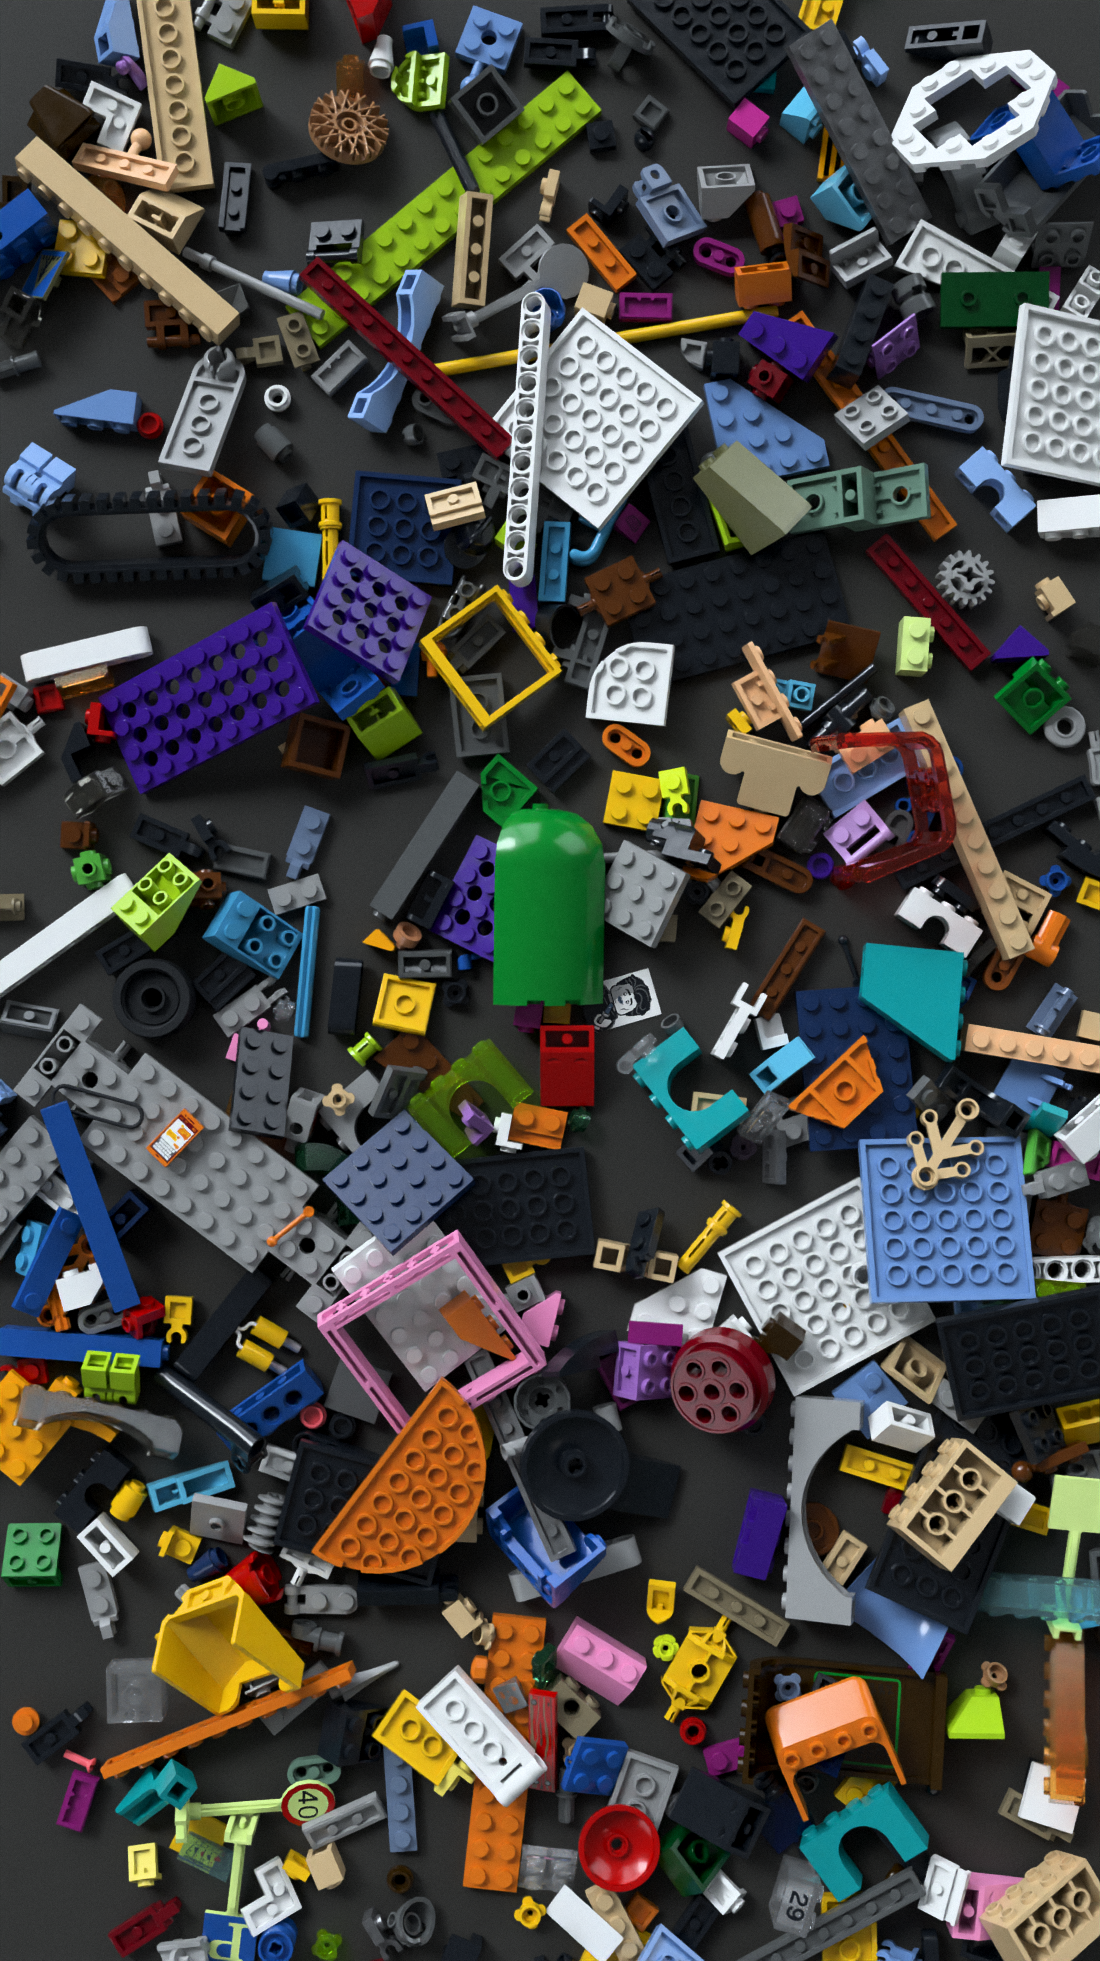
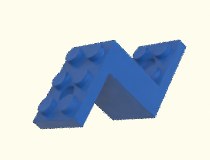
M1051 90L1049 95L1050 103L1044 117H1040L1038 122L1039 130L1037 135L1016 148V151L1041 190L1051 187L1056 189L1066 182L1072 180L1077 182L1087 175L1092 174L1095 176L1100 174V135L1083 140L1053 90ZM1008 103L995 108L973 133L969 142L972 146L986 135L995 132L1006 125L1008 121L1016 118L1010 112Z
M309 595V597L281 614L312 685L343 721L347 717L353 716L368 700L377 697L385 686L371 670L303 629L314 603V600Z

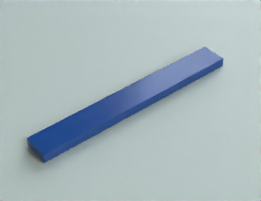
M67 1100L40 1109L114 1313L140 1304L138 1293Z

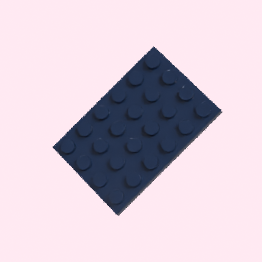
M860 987L795 992L798 1034L815 1056L813 1060L802 1068L804 1090L863 1035L867 1038L871 1058L874 1060L876 1073L883 1088V1092L844 1129L806 1116L810 1152L858 1149V1141L860 1139H905L911 1132L917 1131L915 1105L906 1096L913 1087L908 1035L859 1000Z

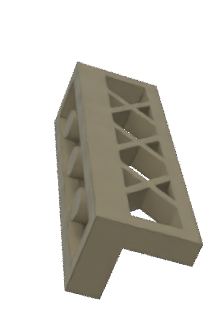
M1017 328L963 329L962 339L966 345L965 368L1008 366L1010 356L1008 358H1000L996 353L1003 346H1011L1012 348L1015 346ZM984 347L988 351L981 360H972L973 348Z

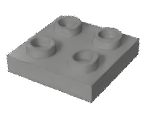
M879 385L834 414L836 422L865 451L910 421L909 414Z

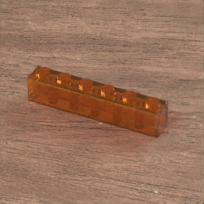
M1082 1629L1081 1641L1075 1640L1072 1632L1060 1631L1059 1639L1053 1638L1049 1631V1635L1044 1634V1651L1049 1652V1662H1044V1679L1049 1680V1691L1044 1690L1043 1705L1044 1708H1049V1719H1044L1043 1735L1049 1737L1048 1748L1043 1749V1765L1048 1766V1777H1043V1795H1048V1803L1083 1806L1085 1803L1084 1629Z

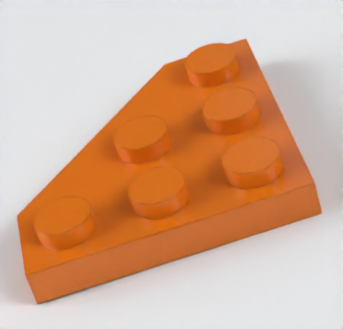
M701 800L694 827L705 838L703 849L714 853V858L722 865L718 874L684 866L682 870L691 875L689 879L709 883L716 879L719 874L728 869L735 868L750 859L752 855L773 846L779 817Z

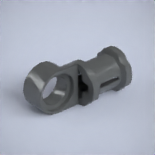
M298 1618L293 1620L291 1636L314 1643L313 1652L322 1650L335 1653V1656L340 1657L345 1632L341 1631L338 1634L324 1631L323 1627L317 1626L314 1621Z

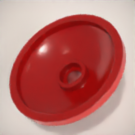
M613 1804L596 1811L582 1828L578 1842L579 1860L586 1875L597 1886L612 1892H625L635 1889L652 1875L657 1866L660 1855V1840L657 1830L649 1817L638 1808L626 1804ZM615 1839L621 1840V1844L617 1848L612 1847V1842Z

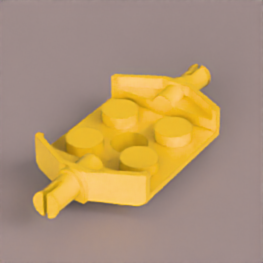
M722 1615L714 1628L689 1626L686 1638L666 1673L660 1677L663 1687L672 1700L671 1706L664 1715V1718L668 1721L670 1719L671 1723L675 1722L680 1710H707L736 1661L737 1655L727 1640L725 1633L732 1621L728 1617ZM697 1664H703L707 1668L706 1674L702 1677H696L692 1674V1668Z

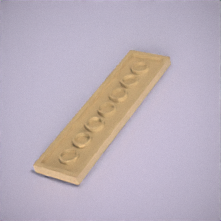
M136 0L157 160L177 164L179 174L168 192L180 193L215 188L191 0Z

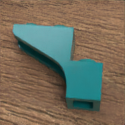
M172 1758L161 1772L149 1765L115 1811L117 1814L133 1822V1824L140 1826L168 1804L181 1810L198 1788L194 1774Z

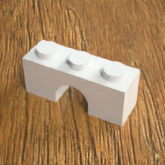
M920 886L919 889L916 887L910 889L894 916L915 930L921 929L929 917L939 919L944 925L945 933L938 945L948 951L964 952V958H966L983 930L977 927L979 923L969 916L963 918L956 914V908L945 901L939 903L932 898L934 894L924 887Z

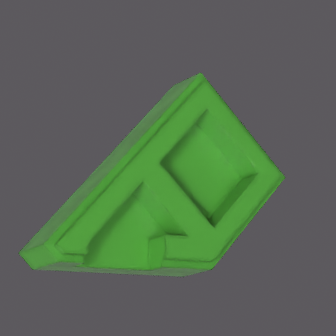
M1037 1128L1028 1130L1023 1175L1025 1176L1032 1175L1039 1168L1049 1164L1052 1140Z

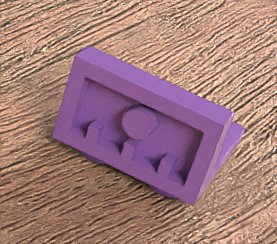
M618 1341L619 1352H616L613 1395L635 1401L672 1398L670 1386L671 1367L677 1354V1346L643 1345L628 1343V1341Z

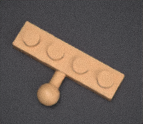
M143 128L135 129L130 137L132 145L127 153L83 142L72 160L75 170L166 192L170 190L179 174L177 164L139 156L140 152L147 150L152 143L150 133Z

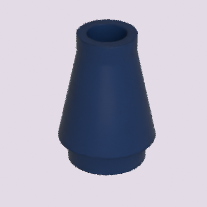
M220 1547L209 1548L192 1566L187 1568L189 1579L195 1583L200 1579L224 1572L225 1567L229 1564L227 1555Z

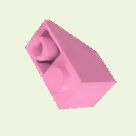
M556 1290L546 1296V1300L540 1301L523 1311L521 1320L541 1346L549 1347L550 1340L556 1341L559 1326L554 1325L556 1315H562L565 1299H561V1291Z

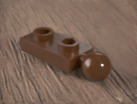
M1075 1440L1066 1444V1446L1040 1463L1031 1465L1030 1462L1026 1461L1015 1462L1011 1468V1474L1017 1482L1026 1483L1031 1480L1033 1473L1043 1472L1046 1475L1059 1469V1464L1066 1461L1068 1464L1078 1462L1083 1459L1082 1454L1090 1450L1086 1441Z

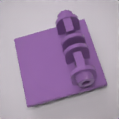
M916 314L910 315L872 345V352L868 354L869 358L866 359V363L870 368L875 366L878 379L882 378L885 374L891 373L898 364L907 357L913 356L920 348Z

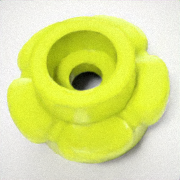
M663 1634L655 1638L652 1650L656 1658H661L662 1661L673 1659V1656L679 1650L675 1637L670 1634ZM665 1645L668 1646L667 1650L663 1649Z

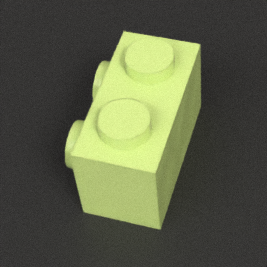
M904 616L899 622L895 675L922 677L927 672V669H931L933 654L929 653V642H933L935 632L934 626H931V618Z

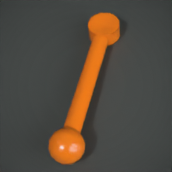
M306 1206L299 1217L275 1236L268 1237L267 1245L270 1247L276 1246L278 1240L303 1219L312 1217L314 1215L313 1207Z

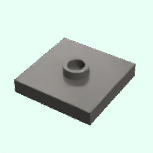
M194 1493L191 1507L190 1534L242 1545L243 1535H245L248 1504Z

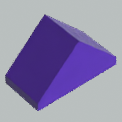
M1020 625L990 657V663L1028 661L1032 656L1036 660L1045 659L1049 656V649Z

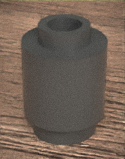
M267 423L255 433L254 439L257 441V446L275 464L279 462L285 463L293 455V444L276 426H271Z

